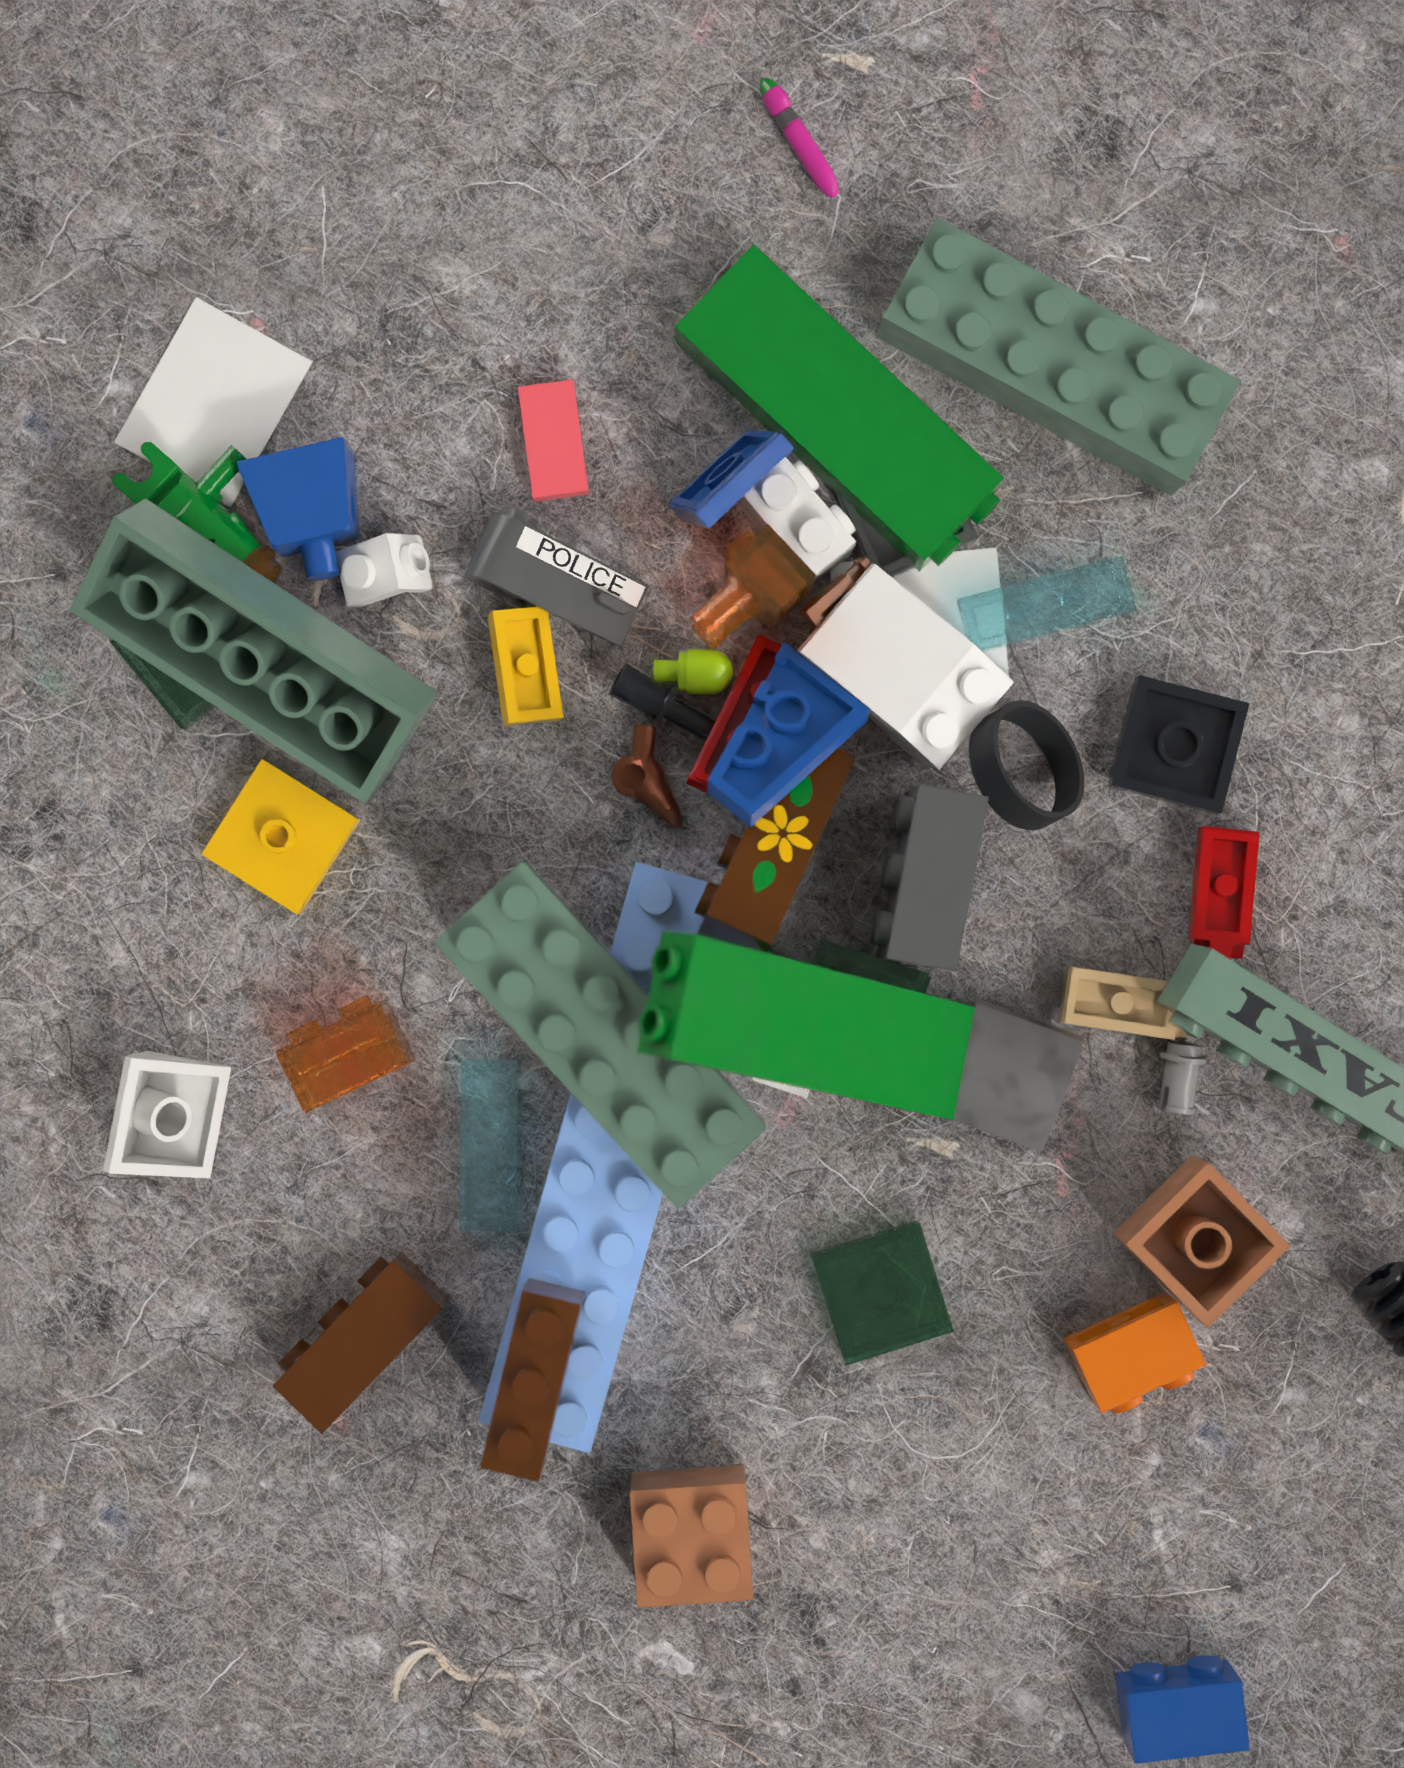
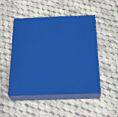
M747 429L670 502L671 505L669 507L681 521L709 529L785 458L794 447L780 432Z

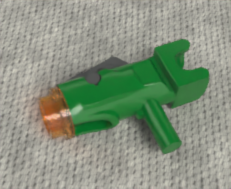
M144 442L141 445L142 454L152 464V474L146 481L134 482L122 473H117L113 476V485L135 504L144 499L149 500L274 583L281 573L282 565L275 560V551L268 545L262 546L257 541L240 513H230L220 504L223 500L220 492L239 472L237 461L246 460L232 445L197 483L152 442Z

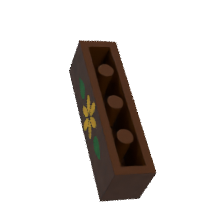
M837 748L751 828L747 826L742 838L733 834L730 835L717 862V866L727 870L719 886L708 881L694 911L695 914L704 918L697 935L768 953L856 756Z

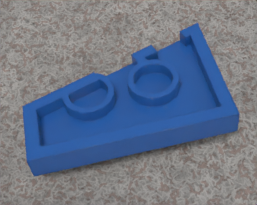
M783 642L775 657L774 666L766 680H762L754 695L751 708L741 726H737L712 771L708 779L707 793L751 828L867 722L870 708Z

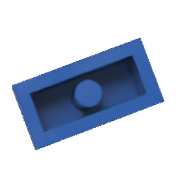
M1203 1655L1190 1658L1186 1665L1165 1667L1156 1662H1143L1133 1665L1130 1671L1115 1673L1123 1742L1135 1764L1250 1750L1242 1680L1228 1660Z

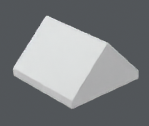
M151 1051L125 1056L103 1171L109 1174L210 1178L231 1067Z

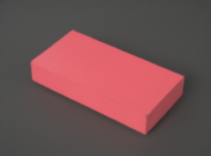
M574 379L518 387L534 502L590 495Z

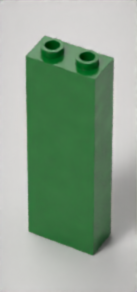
M754 244L675 325L676 344L770 432L782 433L794 447L791 452L832 490L835 489L853 505L857 513L903 557L907 556L919 572L931 560L937 566H940L962 542L955 535L969 519L978 526L1001 501L995 493L1004 477Z
M662 931L659 946L652 958L651 969L653 977L647 1005L639 1020L640 1039L637 1053L950 1120L954 1119L975 1010L974 1006L696 934Z

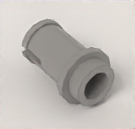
M1168 1041L1167 1051L1160 1052V1057L1165 1059L1160 1100L1157 1104L1158 1109L1177 1114H1194L1200 1065H1205L1207 1058L1201 1056L1203 1046L1189 1042Z

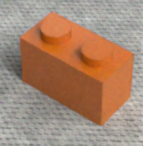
M1166 1292L1063 1338L1091 1401L1101 1413L1109 1410L1114 1414L1128 1411L1143 1401L1141 1395L1161 1386L1165 1390L1181 1387L1194 1379V1371L1207 1366L1179 1303Z

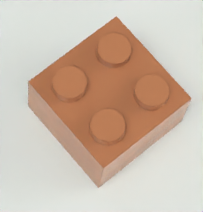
M1191 1155L1112 1233L1152 1276L1194 1318L1207 1328L1291 1247L1209 1162L1194 1155Z
M744 1465L632 1472L630 1506L637 1608L754 1600Z

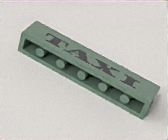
M1190 944L1156 1002L1173 1013L1168 1021L1170 1024L1196 1039H1200L1203 1032L1220 1042L1216 1049V1052L1246 1069L1252 1061L1267 1071L1263 1081L1291 1097H1294L1298 1090L1314 1099L1309 1109L1338 1126H1341L1346 1119L1360 1128L1356 1135V1138L1386 1155L1391 1147L1404 1155V1067L1216 950Z

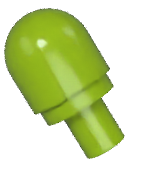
M688 649V651H680L678 660L655 659L653 678L657 682H678L679 691H687V694L713 695L724 691L730 685L733 678V666L730 659L721 651L715 649Z

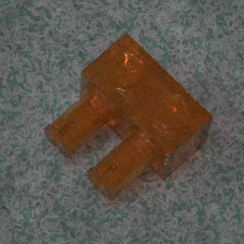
M769 524L757 534L750 528L747 529L727 548L725 553L728 555V558L724 562V586L691 616L693 622L691 625L692 630L710 649H715L749 617L753 620L757 619L770 632L811 593L816 574Z

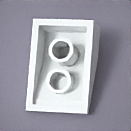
M876 564L870 565L849 592L842 597L825 617L822 624L812 632L797 650L818 669L870 708L868 717L915 761L938 770L941 769L1014 683L973 642Z

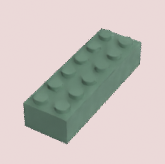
M938 217L883 315L877 338L1170 496L1188 481L1241 382L1238 378Z
M147 499L140 501L113 517L69 610L364 804L389 778L439 694L438 691Z
M522 861L433 942L678 1210L767 1129L765 1120L719 1070L637 1053L640 1039L639 1020L643 1010L646 1008L649 994L529 863Z

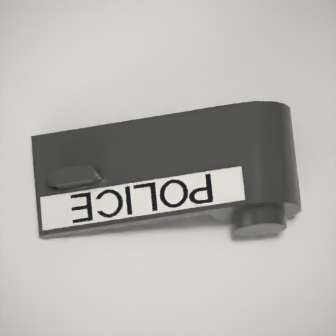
M507 507L504 514L492 512L464 576L493 593L510 599L520 598L617 647H622L649 586L536 529L538 521L523 511Z

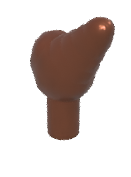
M634 724L631 756L620 758L613 766L611 772L612 784L618 793L626 797H635L639 802L644 803L669 826L679 828L683 824L680 808L675 801L674 794L666 778L665 770L661 763L654 758L657 727Z

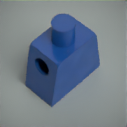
M344 437L237 461L239 472L272 548L282 557L301 554L308 581L326 580L340 575L341 572L334 546L359 539L355 457L352 448Z

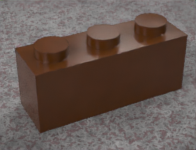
M400 1252L390 1263L380 1256L357 1280L364 1288L361 1294L350 1305L341 1297L317 1322L325 1331L310 1346L301 1339L278 1363L285 1373L272 1387L321 1434L332 1425L425 1328L449 1300V1297L403 1252Z
M528 1278L521 1293L482 1456L481 1469L539 1482L585 1291Z

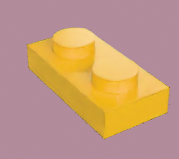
M538 607L493 610L487 617L503 727L553 722L562 719L563 711L548 612Z

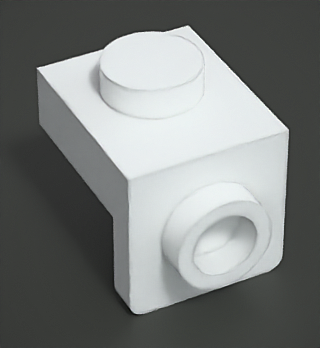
M385 533L336 551L347 607H363L404 592L422 593L431 590L433 587L429 572V556L419 535Z

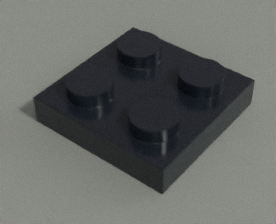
M1142 675L1135 677L1107 787L1213 814H1221L1250 703Z

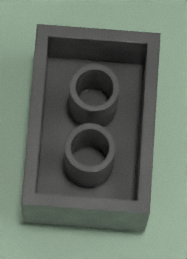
M918 784L907 791L906 796L902 795L901 799H896L890 832L899 834L896 853L885 856L880 880V888L889 890L885 911H875L870 933V944L879 945L877 957L957 972L989 797Z

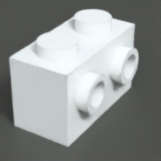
M785 457L749 490L737 504L807 589H809L851 555L856 543L851 534L856 529L840 507L834 504L828 508L816 494L815 490L819 488V484L810 470L799 460L792 465Z

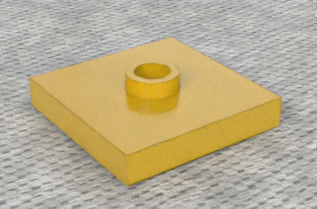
M261 759L201 855L293 913L301 915L360 822V819L270 762Z

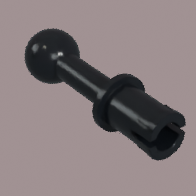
M625 663L608 693V695L652 717L651 724L655 726L659 724L662 718H665L705 741L716 722L674 698L678 686L671 684L668 687L659 683L628 663Z

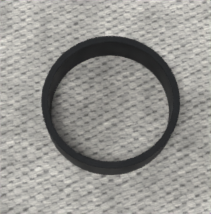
M1013 701L985 716L972 731L969 741V760L975 782L981 794L989 797L988 804L1002 819L1017 828L1033 831L1042 829L1070 815L1077 809L1084 792L1082 762L1067 730L1045 708L1029 701ZM1001 720L1012 722L1024 729L1044 752L1051 767L1055 783V801L1051 812L1040 809L1030 803L1016 789L1008 777L998 748V730Z

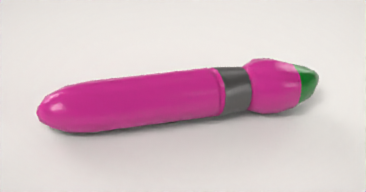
M762 78L760 80V92L768 113L776 118L782 133H784L787 141L818 189L829 197H836L839 193L837 178L804 123L791 107L787 92L772 79Z

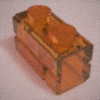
M369 995L339 1008L337 1011L342 1020L321 1029L318 1020H315L286 1034L290 1045L277 1050V1057L305 1113L416 1061L393 1009L387 1000L372 1004Z

